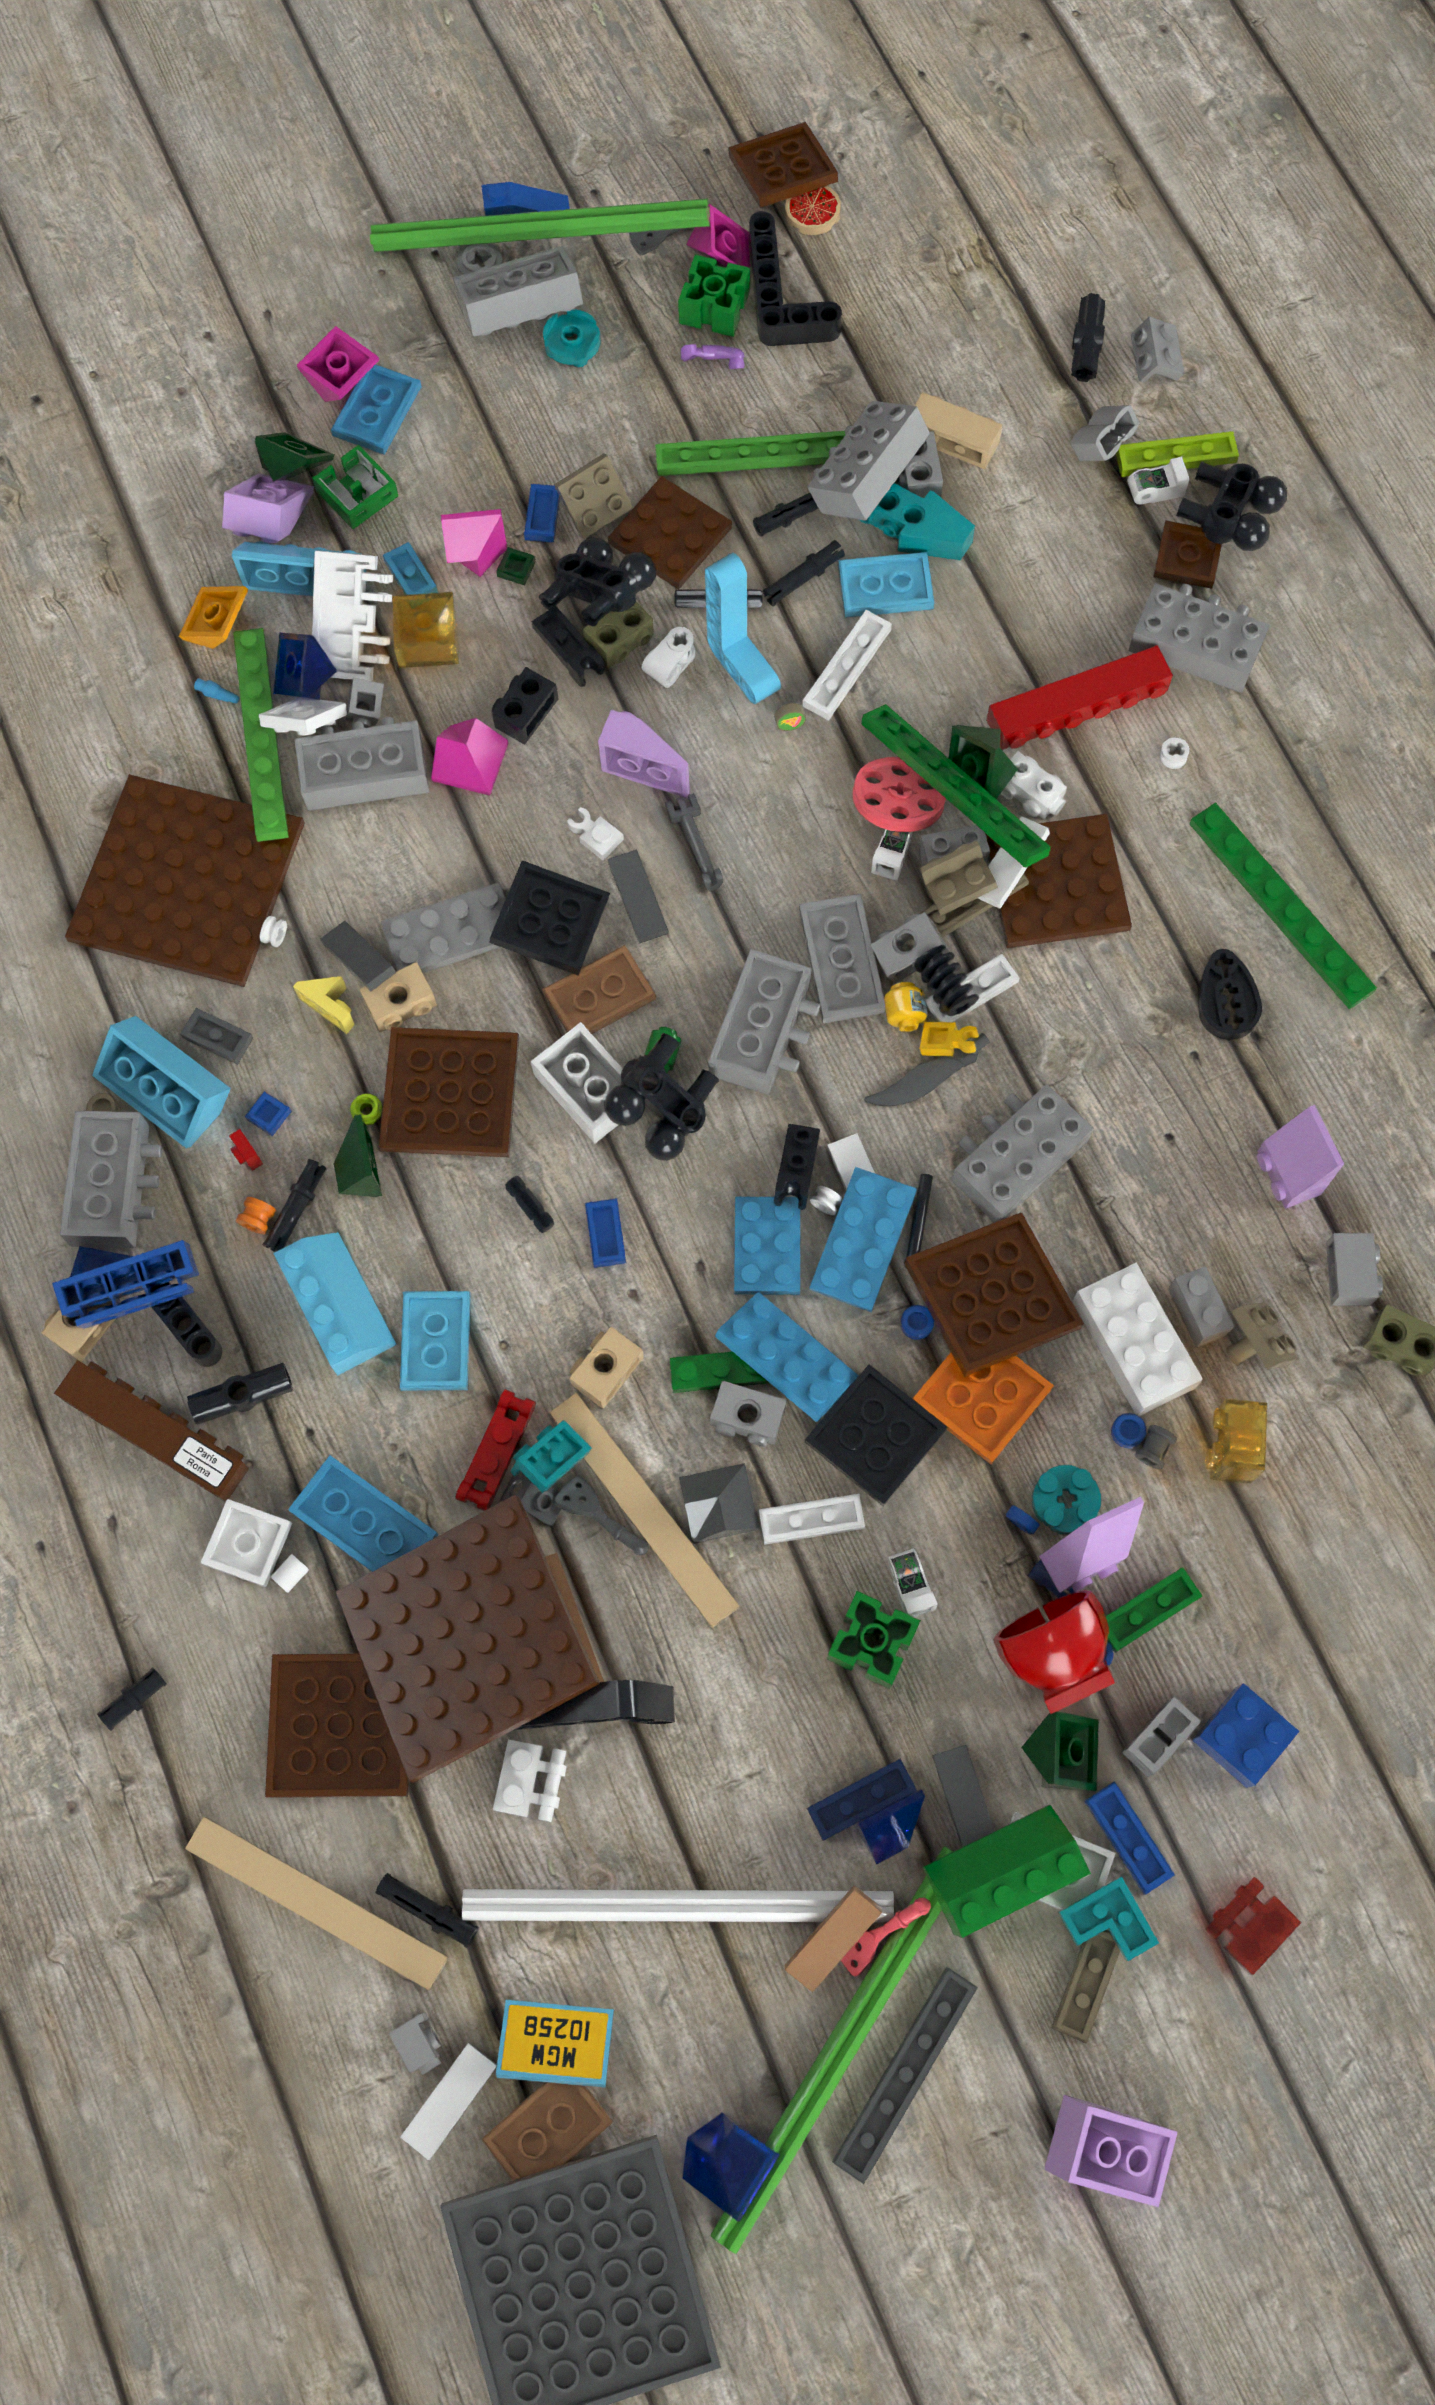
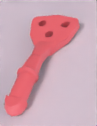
M924 1897L918 1898L902 1911H897L895 1916L883 1926L867 1930L840 1960L850 1974L854 1977L861 1975L872 1962L878 1944L889 1933L901 1927L907 1928L911 1922L922 1915H926L931 1909L930 1901ZM858 1943L861 1944L862 1949L858 1948ZM854 1960L857 1961L858 1966H855Z

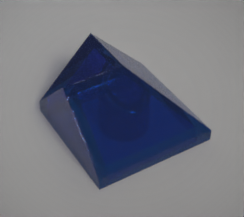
M279 632L273 694L320 700L321 685L337 672L336 668L313 635Z
M922 1789L866 1818L855 1826L876 1864L909 1847L925 1798Z
M722 2112L687 2137L682 2179L736 2221L740 2222L780 2154Z

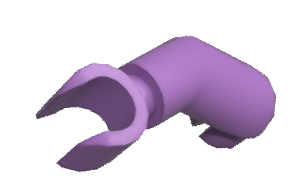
M696 344L684 345L681 348V359L683 361H689L695 357H700L703 360L729 359V369H741L745 366L743 360L745 358L744 353L738 348L722 345H702L696 348Z

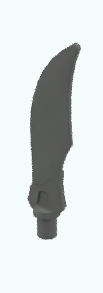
M981 1033L978 1038L971 1040L974 1041L976 1046V1052L965 1053L958 1048H954L953 1056H941L939 1059L931 1062L919 1063L892 1086L865 1097V1102L879 1106H897L915 1101L933 1091L962 1067L975 1063L979 1054L978 1051L989 1044L990 1041L984 1033Z

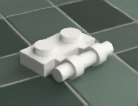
M508 1739L493 1811L528 1818L531 1804L540 1805L538 1820L552 1822L554 1808L558 1809L560 1801L557 1794L561 1776L565 1777L567 1768L564 1765L566 1751L553 1748L550 1762L541 1761L543 1746ZM538 1772L547 1774L543 1794L534 1793Z

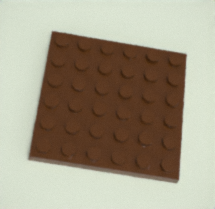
M129 774L65 938L68 942L245 987L261 944L260 932L266 918L272 914L305 822L302 817L286 814L289 838L258 842L255 835L252 805Z
M516 1495L507 1498L336 1591L410 1782H417L600 1684L520 1498Z

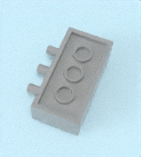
M563 246L453 278L460 310L473 337L478 335L486 336L501 328H513L525 321L544 319L549 314L559 311H571L576 306L583 305L577 271Z
M871 401L854 425L846 427V436L837 447H832L829 450L828 460L821 469L817 468L814 470L813 480L807 486L821 513L864 521L868 519L930 435L917 406Z
M1155 583L1134 630L1128 651L1137 653L1158 645L1168 666L1242 693L1270 625L1247 617L1250 609L1246 605H1239L1236 612L1220 607L1221 598L1216 594L1210 595L1206 602L1190 596L1193 588L1188 584H1183L1180 590L1176 591Z
M385 717L382 719V726L364 728V724L358 721L352 723V730L334 733L331 726H325L321 729L322 735L295 739L301 794L308 811L430 792L423 741L417 720L402 722L400 725V723L394 724L392 717Z
M750 949L709 1058V1072L720 1080L770 1095L779 1068L794 1073L797 1072L800 1061L786 1057L784 1054L789 1040L802 1044L808 1043L810 1033L794 1028L799 1013L803 1012L817 1016L820 1009V1004L805 1000L810 985L811 968Z
M1047 1084L1025 1104L1014 1093H1011L1004 1103L1015 1114L1003 1125L991 1114L987 1115L982 1120V1125L992 1135L980 1146L968 1135L964 1136L959 1142V1146L969 1156L955 1168L952 1182L994 1223L1007 1218L1089 1141L1094 1129Z
M75 1111L60 1236L71 1247L136 1248L139 1219L153 1220L155 1218V1207L140 1206L142 1188H158L159 1177L157 1175H144L146 1157H162L163 1148L162 1145L148 1144L149 1124L140 1112Z

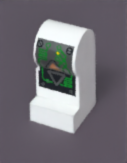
M1181 456L1170 459L1168 465L1153 469L1144 468L1137 470L1128 477L1127 481L1134 502L1141 505L1185 496L1189 476Z
M885 829L873 857L871 873L898 881L913 832H895ZM881 864L888 867H892L893 869H885L881 866Z
M913 1548L887 1557L894 1579L893 1583L903 1612L916 1617L936 1610L938 1604L933 1591L931 1592L915 1549Z

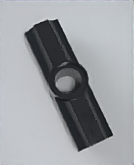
M1089 293L1087 296L1081 297L1078 322L1075 324L1072 343L1074 355L1071 375L1081 382H1088L1090 379L1096 378L1099 353L1102 350L1105 325H1103L1105 300L1099 294Z
M280 1363L246 1376H231L223 1384L187 1396V1403L194 1422L199 1425L235 1411H249L258 1403L292 1392L293 1387L285 1364ZM247 1387V1394L243 1399L233 1400L234 1392L238 1388Z

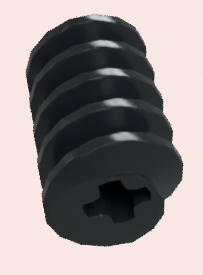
M940 945L922 954L915 962V969L918 973H921L922 981L928 983L927 989L931 994H934L933 1000L935 1003L940 1004V1012L944 1015L954 1016L966 1011L980 997L978 994L967 995L973 989L972 984L961 985L967 978L966 974L960 973L955 975L961 965L958 962L949 965V962L954 959L955 955L952 952L943 954L946 946Z

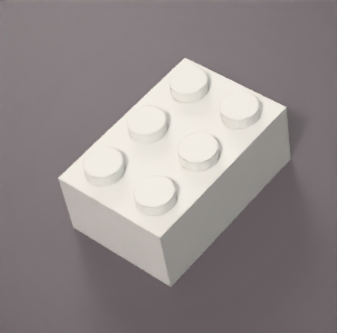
M580 1022L531 1061L534 1076L594 1143H597L618 1126L605 1113L604 1100L612 1088L622 1085L621 1072L623 1068Z

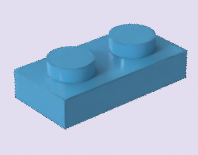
M409 542L383 554L385 564L411 606L438 593L436 584Z

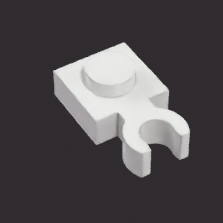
M580 807L578 814L584 819L583 822L575 823L569 818L567 820L568 827L573 833L582 834L580 836V843L604 861L624 840L623 834L601 816L593 822L589 812Z

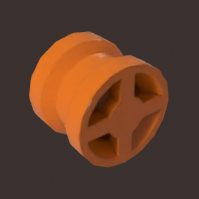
M246 1197L244 1201L245 1209L243 1213L238 1214L235 1221L252 1232L265 1235L268 1230L267 1222L269 1218L274 1217L276 1209L262 1200Z

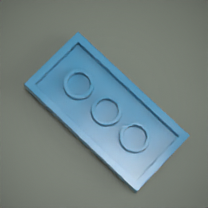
M855 1167L809 1289L872 1313L917 1189Z
M757 1292L725 1322L715 1335L718 1340L815 1422L820 1420L859 1376L760 1292Z
M329 1455L288 1509L293 1515L371 1572L439 1535L331 1455Z

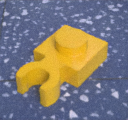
M924 1022L919 1048L921 1055L953 1056L954 1048H958L965 1053L976 1052L974 1041L966 1040L978 1038V1030L974 1026H965L958 1030L956 1022Z

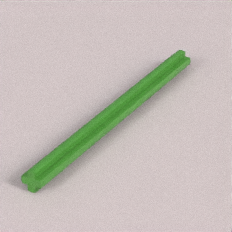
M708 198L374 224L371 225L370 242L373 245L374 252L709 227L710 207L708 206Z
M944 1846L936 1860L953 1851ZM925 1876L909 1905L914 1903L916 1899L924 1897L930 1901L931 1909L926 1915H922L911 1922L907 1928L901 1927L891 1933L713 2229L711 2237L734 2254H737L940 1914L942 1908L927 1876Z

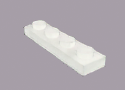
M865 610L804 698L803 707L829 721L891 631L892 623Z

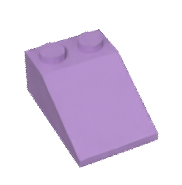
M258 473L224 492L222 528L233 530L232 533L237 536L247 537L254 535L261 537L260 540L263 542L278 543L290 535L313 494L314 486L289 480L273 482L271 476Z
M611 710L598 740L602 771L688 798L690 794L688 763L640 718H637L630 712Z
M1315 1105L1305 1109L1267 1138L1257 1151L1259 1166L1264 1172H1268L1272 1181V1192L1278 1201H1282L1285 1209L1320 1196L1344 1165Z
M1141 1496L1087 1521L1039 1556L1059 1593L1071 1587L1074 1592H1078L1093 1583L1092 1577L1098 1575L1100 1580H1103L1119 1571L1116 1565L1128 1557L1144 1505Z
M1064 2095L1044 2170L1069 2183L1159 2207L1178 2132L1095 2103Z

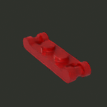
M507 1389L502 1392L494 1415L465 1478L457 1490L455 1499L464 1503L467 1500L477 1504L478 1509L483 1511L490 1508L536 1407V1401L528 1398L525 1400L517 1398L514 1392ZM509 1409L519 1412L516 1421L506 1418ZM477 1480L487 1484L483 1492L474 1489Z

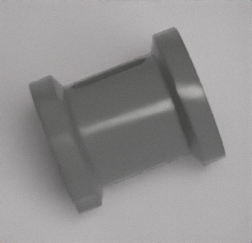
M1150 1425L1147 1430L1149 1435L1142 1449L1136 1451L1135 1457L1152 1468L1162 1469L1165 1465L1163 1459L1170 1445L1176 1443L1177 1437L1160 1426Z

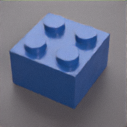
M1243 1683L1234 1688L1192 1741L1242 1785L1250 1788L1256 1786L1300 1731Z

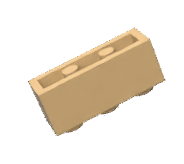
M922 392L915 406L918 407L929 432L934 431L937 450L986 469L1000 443L1002 424L992 418L973 413L965 407H958L946 402L938 396H931Z

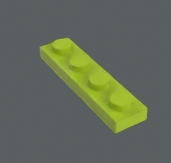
M1234 431L1122 444L1116 452L1121 477H1126L1140 469H1153L1168 465L1170 459L1181 456L1186 469L1199 468L1202 461L1212 466L1237 463L1239 453Z

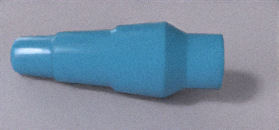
M198 678L195 682L194 689L202 692L204 696L235 704L239 702L240 698L238 695L221 688L220 685L211 680L205 681Z

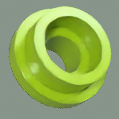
M372 1094L359 1095L351 1103L350 1113L352 1118L355 1115L361 1114L366 1125L376 1123L382 1116V1103ZM363 1108H373L370 1114H362Z

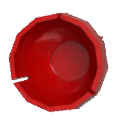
M1078 1591L1042 1605L1050 1620L1047 1623L1037 1607L1001 1629L993 1639L999 1657L1011 1674L1042 1690L1044 1702L1050 1714L1115 1683L1112 1672L1105 1660L1109 1626L1103 1607L1092 1591Z

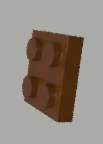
M1165 520L1153 577L1212 589L1222 544L1210 541L1202 532L1203 528Z

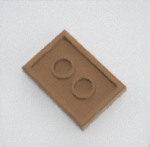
M625 945L581 968L579 976L571 973L542 989L544 996L566 1032H569L581 1022L593 1034L656 1000V994Z
M545 2082L481 2140L510 2178L516 2180L569 2163L614 2121L586 2086Z

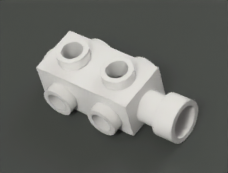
M1017 751L1010 760L1018 768V771L1001 792V795L1007 799L1014 797L1023 803V810L1031 817L1035 818L1039 815L1045 819L1050 813L1056 816L1066 802L1063 797L1067 787L1059 777L1049 774L1039 767L1033 758L1024 756Z

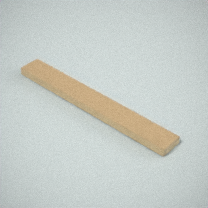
M575 1393L549 1412L557 1425L565 1420L592 1447L589 1454L583 1459L711 1628H714L740 1608L579 1395Z
M207 1817L202 1818L185 1848L427 1990L432 1989L448 1959V1956Z

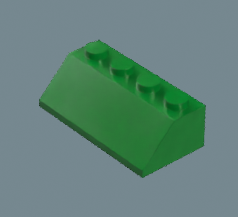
M1051 1805L1038 1809L923 1866L953 1935L961 1938L1091 1874L1076 1840Z

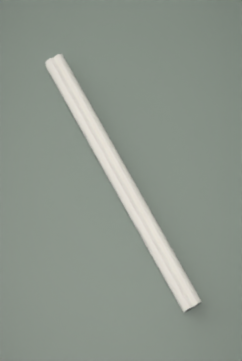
M464 1889L462 1896V1920L822 1922L848 1891ZM862 1891L882 1907L881 1915L874 1922H888L894 1917L893 1891Z

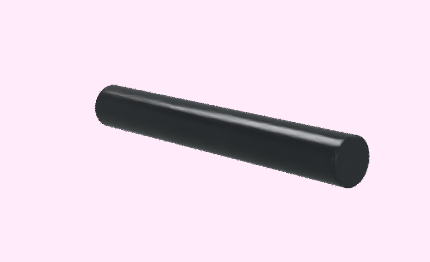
M920 1174L906 1257L921 1251L933 1176L929 1174Z

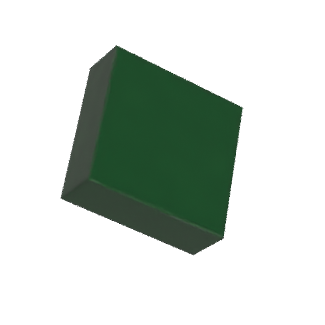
M507 547L496 570L497 577L525 586L536 563L535 556Z

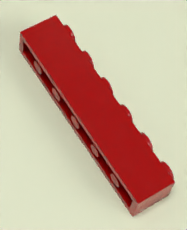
M1157 645L989 705L986 721L990 728L1001 729L1000 748L1002 750L1007 748L1016 749L1023 746L1029 740L1038 737L1040 739L1047 738L1055 731L1065 727L1068 729L1075 728L1083 721L1093 717L1099 719L1121 707L1124 709L1133 707L1139 701L1146 698H1158L1168 691L1173 674Z

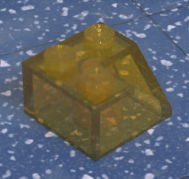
M453 592L392 596L394 651L399 668L459 664L458 631Z
M1225 1399L1219 1408H1215L1213 1428L1218 1429V1440L1213 1443L1211 1449H1207L1205 1467L1211 1470L1210 1480L1251 1484L1265 1471L1267 1403Z

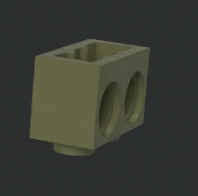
M636 602L634 606L626 611H610L594 627L586 626L583 629L584 639L600 654L605 667L609 669L615 663L623 662L635 648L644 646L650 641L654 635L653 618ZM629 624H637L636 626H632V627H631V626H627V625H629ZM607 641H613L611 644H605Z
M1386 1304L1377 1313L1363 1348L1370 1350L1371 1355L1383 1361L1391 1360L1402 1365V1369L1410 1374L1426 1376L1435 1368V1326ZM1382 1330L1391 1331L1395 1336V1342L1387 1341L1382 1334ZM1414 1344L1422 1345L1427 1352V1356L1418 1355L1414 1350Z

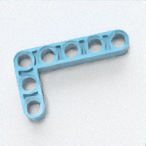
M732 552L705 568L707 641L716 658L751 703L757 704L780 690L781 683L773 668L747 636V572L741 559Z

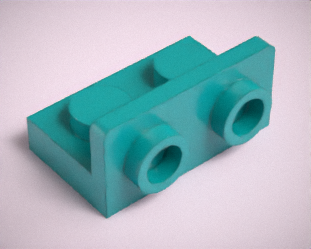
M565 1420L555 1427L550 1424L536 1437L537 1443L532 1447L526 1444L514 1455L513 1459L516 1462L510 1473L515 1477L522 1472L544 1493L587 1456L592 1447Z

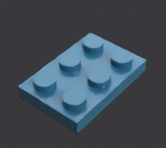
M735 1197L734 1294L755 1295L757 1292H760L762 1295H800V1209L798 1208L799 1201L796 1197H785L781 1206L774 1204V1197Z

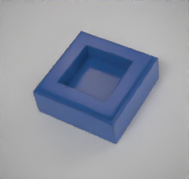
M264 1091L245 1115V1118L273 1137L292 1111L288 1106Z

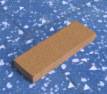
M853 1885L787 1961L785 1971L813 1993L881 1915L882 1907Z

